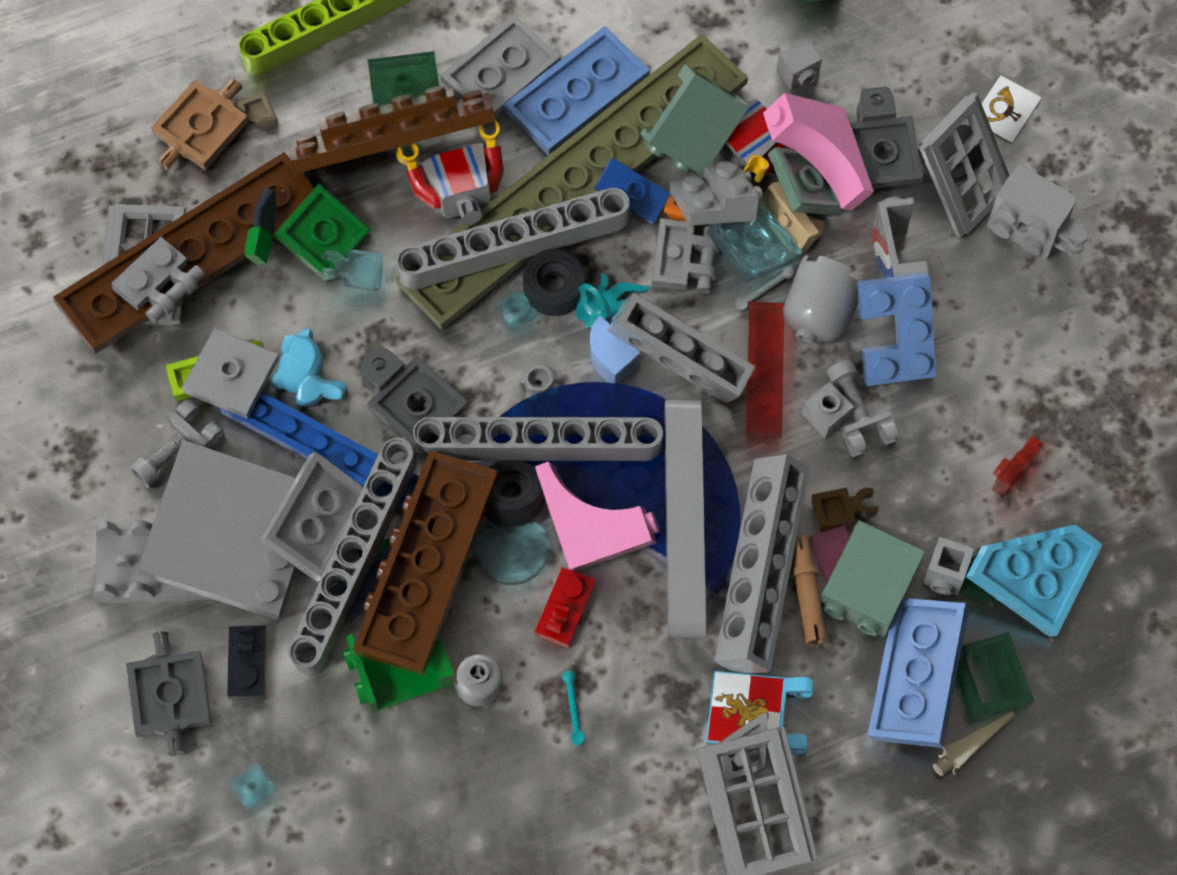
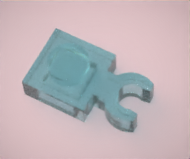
M350 249L347 252L346 258H343L339 252L334 250H327L322 255L323 260L332 261L335 265V269L324 268L321 272L322 278L332 280L338 276H344V286L372 291H379L381 288L384 254Z

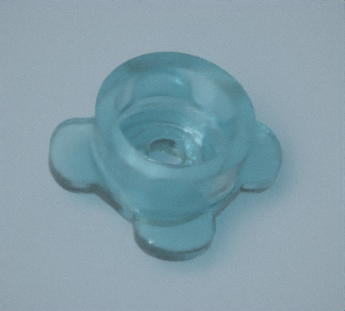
M521 291L507 295L495 305L496 312L502 314L505 319V327L509 330H516L519 324L525 321H533L536 318L535 308L530 307L529 300L525 293ZM517 308L519 309V312L514 313L513 309Z
M250 764L246 772L240 776L232 777L229 783L230 789L240 795L242 805L246 808H254L267 795H271L275 789L273 781L267 780L264 777L262 767L258 764ZM250 783H255L254 789L248 787Z

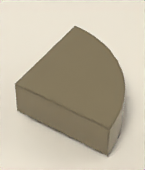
M265 91L233 103L234 107L248 116V123L257 126L278 124L277 116Z

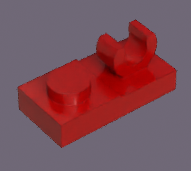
M562 567L535 629V636L569 649L596 585V580Z

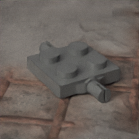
M161 631V637L159 632L153 634L156 654L145 660L126 663L134 729L137 738L155 734L166 735L168 755L176 756V751L178 755L184 753L181 732L189 728L211 725L200 650L186 653L170 652L169 633Z

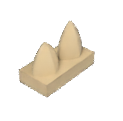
M780 181L769 185L763 195L762 205L759 207L795 257L806 254L813 242L822 234L824 221L807 216L805 213L793 212Z

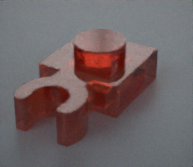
M1031 436L1020 452L1018 451L1011 460L1004 458L993 472L996 480L992 490L1004 498L1024 474L1026 468L1040 454V449L1044 444Z

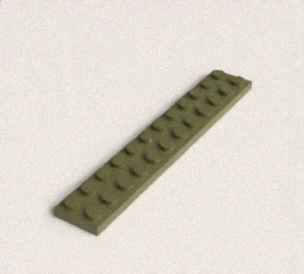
M703 34L699 35L480 209L482 218L479 222L472 225L463 223L450 234L595 193L597 191L594 190V187L608 161L612 158L638 173L657 157V155L645 147L648 142L640 133L643 128L649 131L652 130L682 85L683 81L678 74L685 64L734 94L747 85L748 77ZM582 216L575 217L573 220L577 222ZM544 226L540 228V230L543 232H551L554 230V228L551 226ZM515 235L507 238L511 242H517L522 239ZM483 245L473 248V250L478 252L488 249V247ZM444 255L440 257V260L446 262L453 260L455 257ZM533 256L421 289L412 290L404 287L399 280V275L395 277L396 284L443 330ZM410 265L406 270L417 271L421 267L419 265Z

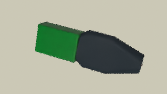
M271 189L263 191L256 205L253 228L248 230L245 244V256L256 265L267 264L273 237L271 234L273 233L276 219V192Z

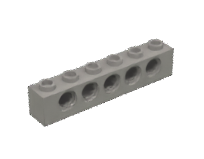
M788 454L754 459L714 657L715 663L734 673L771 672L810 470L809 467Z

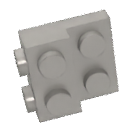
M720 162L717 165L705 166L704 178L688 176L683 178V180H671L670 184L671 196L689 225L756 221L758 207H761L763 201L761 188L759 186H752L750 172L745 173L738 164L731 162Z

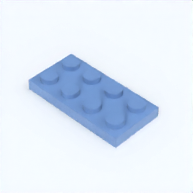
M604 26L504 104V111L547 155H550L648 77L650 69Z
M911 598L902 599L888 630L868 731V737L871 740L943 748L969 611L966 603Z

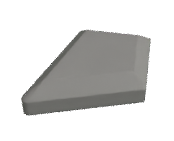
M763 712L720 742L766 731L768 714ZM767 745L747 750L753 773L766 769ZM740 752L723 756L729 779L746 775Z

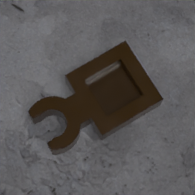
M847 487L812 494L811 502L819 532L854 526L856 522L855 515L863 518L876 516L879 510L878 505L866 507L862 503L863 499L873 497V488H863L857 492L856 496L849 497Z

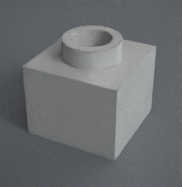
M808 39L778 55L776 71L790 91L800 86L807 87L816 81L820 73L822 59Z
M829 382L804 402L801 414L826 439L852 417L854 406ZM827 402L832 409H828L823 405Z

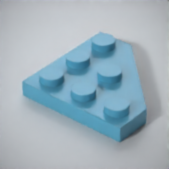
M1075 524L985 545L979 550L966 577L1047 636H1057L1103 544Z

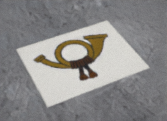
M1000 75L982 102L993 133L1012 143L1042 97Z

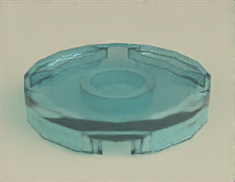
M488 521L476 542L477 562L484 574L494 582L508 586L524 584L534 579L545 566L548 556L546 535L540 525L534 521L518 527H503Z

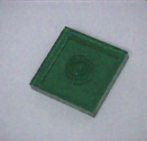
M434 51L367 59L373 103H378L379 107L391 104L392 99L398 96L409 94L414 98L426 95L425 91L427 89L439 86Z

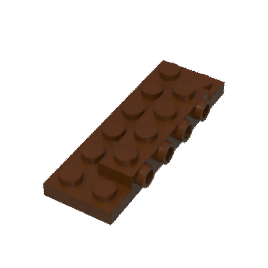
M436 86L425 91L426 95L414 98L409 94L392 99V103L379 107L378 103H372L358 109L359 112L345 115V112L328 115L325 117L326 121L320 122L322 136L316 137V134H306L298 137L296 143L291 144L290 163L293 173L309 171L495 122L490 93L474 90L463 94L462 99L456 100L453 87L445 89V86Z
M429 451L413 494L409 493L404 501L403 514L405 515L401 526H396L390 538V547L392 549L388 559H383L379 565L377 580L379 582L375 593L370 592L364 606L366 616L352 649L354 654L423 676L425 675L500 476L498 470Z

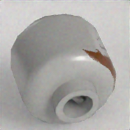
M473 653L464 657L455 669V688L458 696L470 705L484 706L492 703L499 696L503 685V676L499 663L493 657L484 653Z

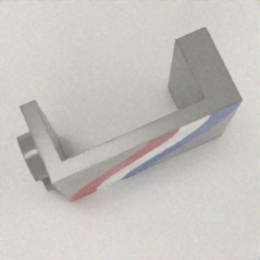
M890 197L882 202H878L871 236L880 278L925 272L929 274L927 260L898 264L893 237L906 235L914 206L913 197L905 199Z

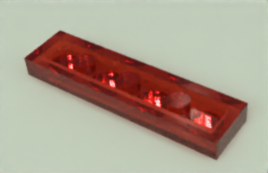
M749 302L747 362L756 367L747 381L746 437L781 438L784 355V317L782 311L784 303Z

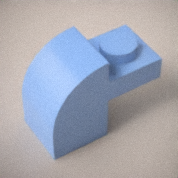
M600 315L594 322L590 333V359L596 372L615 389L640 367V352L607 332L610 324Z

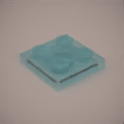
M763 203L761 207H758L756 221L710 224L706 231L746 283L798 261L803 253Z

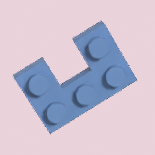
M925 272L857 281L859 315L862 320L895 315L897 344L862 349L865 384L867 386L936 377L930 275Z

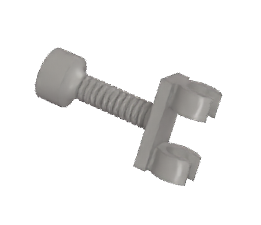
M850 359L843 360L828 368L826 372L832 385H840L846 399L854 406L853 414L857 422L845 426L841 434L851 456L855 457L865 453L864 449L867 448L862 434L878 428L881 440L885 445L898 441V429L891 419L889 410L872 417L869 416L853 380L858 375L853 361Z
M190 398L183 401L176 411L173 410L169 414L171 424L180 432L169 443L164 445L161 450L156 452L151 459L139 458L129 467L138 481L147 488H150L160 479L158 475L159 468L177 454L182 440L210 449L217 445L225 435L222 432L224 429L215 421L206 425L200 434L189 425L200 413L197 409L199 406Z

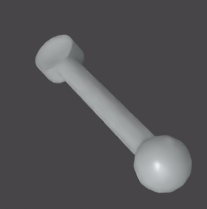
M785 266L781 274L746 298H737L734 303L735 310L740 313L745 312L748 309L749 303L784 279H792L795 276V269L792 266Z

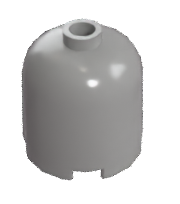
M805 255L800 262L783 306L784 320L796 332L795 337L806 344L814 345L815 341H834L847 328L859 303L857 281H865V279L859 277L856 280L849 275L851 268L836 260L819 256L817 262L810 261L811 258L808 255Z

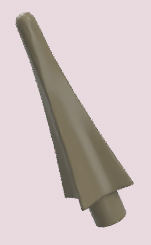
M1009 711L986 727L943 747L944 752L938 755L941 759L933 764L934 770L940 776H943L950 770L956 775L996 733L1015 718V712Z

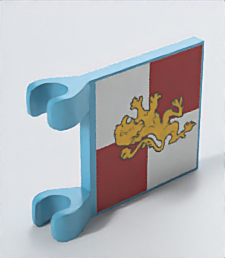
M714 671L706 744L719 743L763 712L768 714L767 730L782 727L786 694L799 698H811L813 695V680L809 677L785 678ZM786 734L791 754L805 755L808 746L807 736L803 734Z

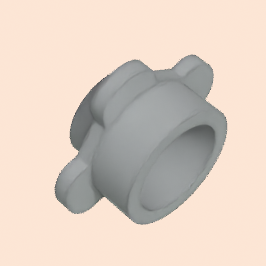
M536 365L520 373L519 381L525 386V398L528 401L536 402L540 397L547 395L553 397L557 395L559 386L553 381V369L550 366ZM541 381L542 385L537 386L536 382Z

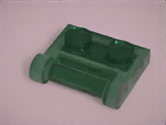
M1009 632L962 645L957 678L969 708L966 710L970 723L1033 703L1034 698ZM977 658L992 701L982 704L967 659Z

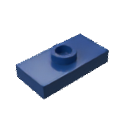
M614 158L608 161L594 187V190L597 192L609 188L623 190L629 197V211L650 224L656 222L671 194Z

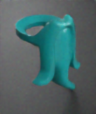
M601 273V284L596 288L588 283H584L578 288L581 294L577 303L576 318L584 321L586 328H592L600 315L608 321L618 312L623 301L626 300L618 301L623 295L628 293H645L650 289V286L621 282L606 290L608 288V277Z

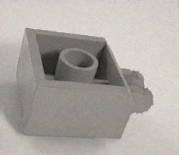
M1019 163L998 192L987 224L999 237L1009 238L1020 244L1029 254L1041 256L1046 260L1055 247L1063 252H1068V255L1077 256V254L1083 252L1084 243L1087 242L1089 233L1087 228H1084L1080 223L1070 218L1075 205L1073 194Z

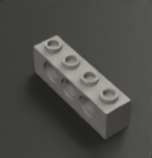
M633 293L623 301L607 332L726 404L740 396L756 367L636 293Z

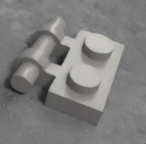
M660 218L652 287L686 290L688 278H692L698 281V293L709 294L712 282L716 280L717 273L714 267V260L720 248V241L717 239L718 228L706 226L704 228V236L693 235L694 225H689L687 221ZM691 250L701 252L700 264L690 263Z
M160 237L112 282V289L138 311L147 302L152 304L153 306L146 312V315L152 322L156 323L163 315L168 316L175 310V304L185 294L190 295L198 287L197 283L205 276V273L197 265L187 273L182 272L181 270L187 265V258ZM169 281L175 284L165 294L159 292Z

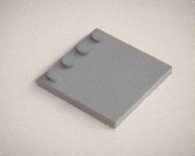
M182 440L136 574L277 620L294 565L260 540L293 484L295 477Z

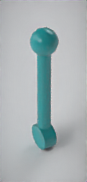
M567 670L562 674V680L567 685L573 733L571 734V742L575 746H581L585 742V734L580 730L574 689L576 674L571 670Z

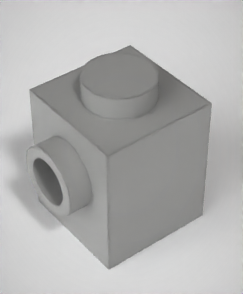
M939 537L923 584L929 585L931 590L942 595H950L951 593L958 595L974 548Z

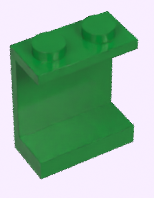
M353 634L346 636L348 648L342 650L349 671L356 669L360 682L354 683V687L360 704L368 703L371 714L455 685L454 673L440 635L424 676L354 654L352 650L355 644Z

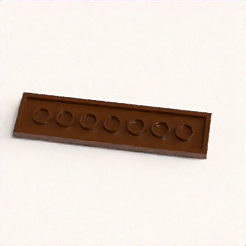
M283 152L53 296L54 303L95 355L150 320L146 312L153 305L147 302L139 311L136 310L112 289V282L160 237L187 258V265L181 270L182 272L187 273L195 265L203 270L205 276L197 283L198 287L195 289L197 290L247 258L245 256V244L248 230L253 228L255 208L265 189H271L276 192V219L273 233L271 234L273 236L311 193L314 187L302 173H293L290 158ZM169 281L159 292L165 294L175 284Z

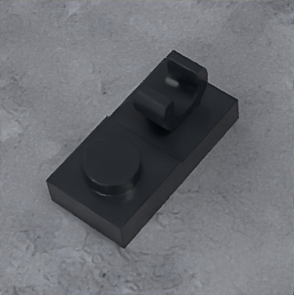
M266 625L229 626L227 697L229 701L266 700Z

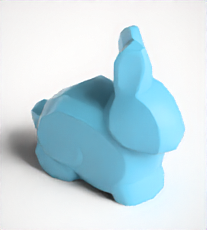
M307 328L298 334L285 335L281 347L278 370L273 374L272 387L296 393L295 401L300 406L315 405L323 398L331 400L343 399L348 389L346 383L324 380L320 376L324 360L319 346L313 340L314 334L312 330Z

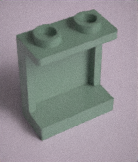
M685 64L678 74L683 81L682 85L652 130L649 131L643 128L640 134L648 142L645 147L660 158H663L666 154L674 159L672 163L682 171L689 174L691 170H694L703 176L705 166L711 165L749 106L736 94Z
M858 521L821 595V607L832 618L838 620L845 618L856 623L857 627L868 635L877 636L879 634L885 637L897 609L922 562L925 551Z

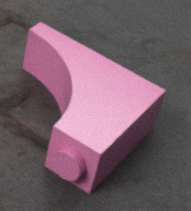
M784 93L763 112L772 141L794 149L807 159L831 186L842 209L854 210L874 192L845 108Z
M546 462L535 466L569 570L577 572L657 543L654 534L659 533V528L653 512L647 513L646 509L641 506L623 510L593 507L581 501L567 488L559 476L555 465Z

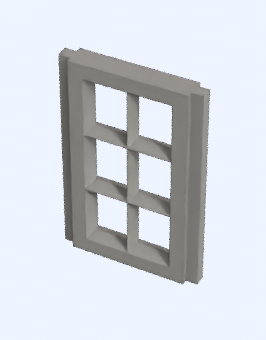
M974 92L969 96H965L921 141L922 145L919 147L954 233L960 238L964 234H969L992 210L998 192L1010 176L979 95ZM967 118L973 134L962 144L956 128ZM951 136L956 152L945 161L940 145ZM977 144L983 161L973 170L967 154ZM961 161L967 177L956 188L950 171ZM988 170L993 186L983 195L977 180ZM972 188L977 202L966 212L961 197Z
M109 205L102 266L136 245L124 244L127 219H146L144 239L152 234L153 220H172L173 222L192 209L178 206ZM183 299L175 304V310L168 316L163 315L156 323L148 320L144 324H181Z
M784 726L696 749L728 875H763L818 859ZM767 745L775 775L755 780L747 750ZM740 752L748 782L728 787L720 757ZM777 783L784 813L764 818L757 788ZM750 790L757 820L737 825L730 795ZM787 821L794 851L774 856L767 826ZM760 829L767 858L747 863L740 833Z

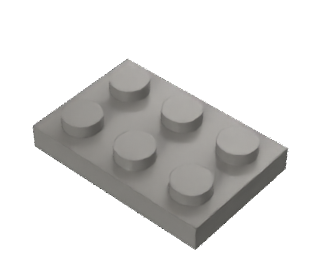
M514 14L440 75L441 82L448 89L453 87L454 94L459 99H462L463 94L474 90H481L482 93L489 92L496 118L504 111V104L558 63L561 60V56Z
M313 452L307 457L260 541L317 583L320 582L363 486L320 454Z

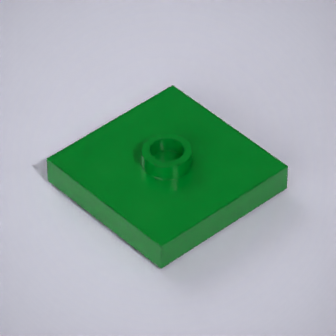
M319 183L273 236L326 282L371 229Z

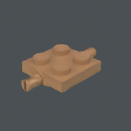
M231 78L219 92L208 89L197 80H194L151 127L153 134L169 146L164 154L157 159L158 164L162 168L164 167L165 170H169L171 165L182 156L206 170L249 122L248 116L234 107L231 99L243 88L242 85L234 78Z

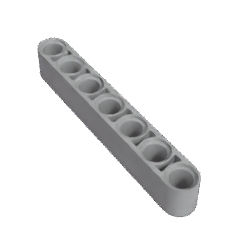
M609 188L408 246L402 249L397 256L399 280L408 289H421L534 256L545 250L558 249L619 231L627 225L629 220V197L621 189ZM609 207H617L621 209V211L612 213L607 211L606 209ZM582 216L586 217L588 220L585 222H576L573 219L575 217ZM544 226H551L554 228V230L551 232H543L540 230V228ZM514 235L522 238L517 242L507 240L508 237ZM478 245L488 247L487 250L482 252L473 250ZM444 255L455 257L451 261L445 262L440 260V257ZM410 265H419L421 267L417 271L406 270Z
M665 400L668 638H706L701 400Z
M427 417L416 423L413 429L416 452L423 459H427L428 453L431 450L465 461H648L656 458L661 452L663 430L659 422L652 418ZM428 434L439 437L436 442L431 444L421 441ZM465 434L475 437L472 442L467 444L457 441L460 436ZM501 434L508 435L511 438L510 441L504 444L496 443L493 439ZM537 434L547 438L541 444H535L529 439ZM573 434L583 438L577 444H571L565 439ZM611 434L618 437L619 441L614 444H607L602 441V437ZM641 435H651L655 441L651 444H643L638 440V437Z
M391 438L382 446L290 644L289 658L295 667L305 675L318 674L326 666L348 618V613L354 605L370 570V566L417 466L415 453L410 443L403 438ZM397 452L407 453V459L402 464L396 465L390 462L393 454ZM382 484L393 486L392 492L386 497L375 495L376 489ZM373 516L378 518L374 528L370 530L360 528L361 522L366 517ZM360 549L363 551L362 557L357 562L349 563L345 561L346 554L350 550ZM340 581L347 583V590L344 594L340 596H332L330 594L333 584ZM325 614L332 616V622L329 627L322 630L315 628V621L318 617ZM306 648H315L317 654L314 660L310 663H301L299 657L302 651Z

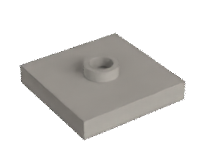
M214 328L182 387L183 392L248 419L279 361V356L272 351Z

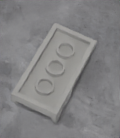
M136 520L131 524L130 529H120L114 523L103 521L96 526L94 599L97 604L214 600L136 574L152 524Z

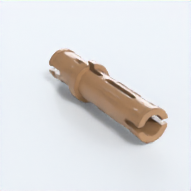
M801 534L799 542L798 535L796 537L790 577L792 580H795L805 645L814 646L816 639L817 645L824 644L829 640L826 634L816 576L819 575L818 566L813 563L810 536Z

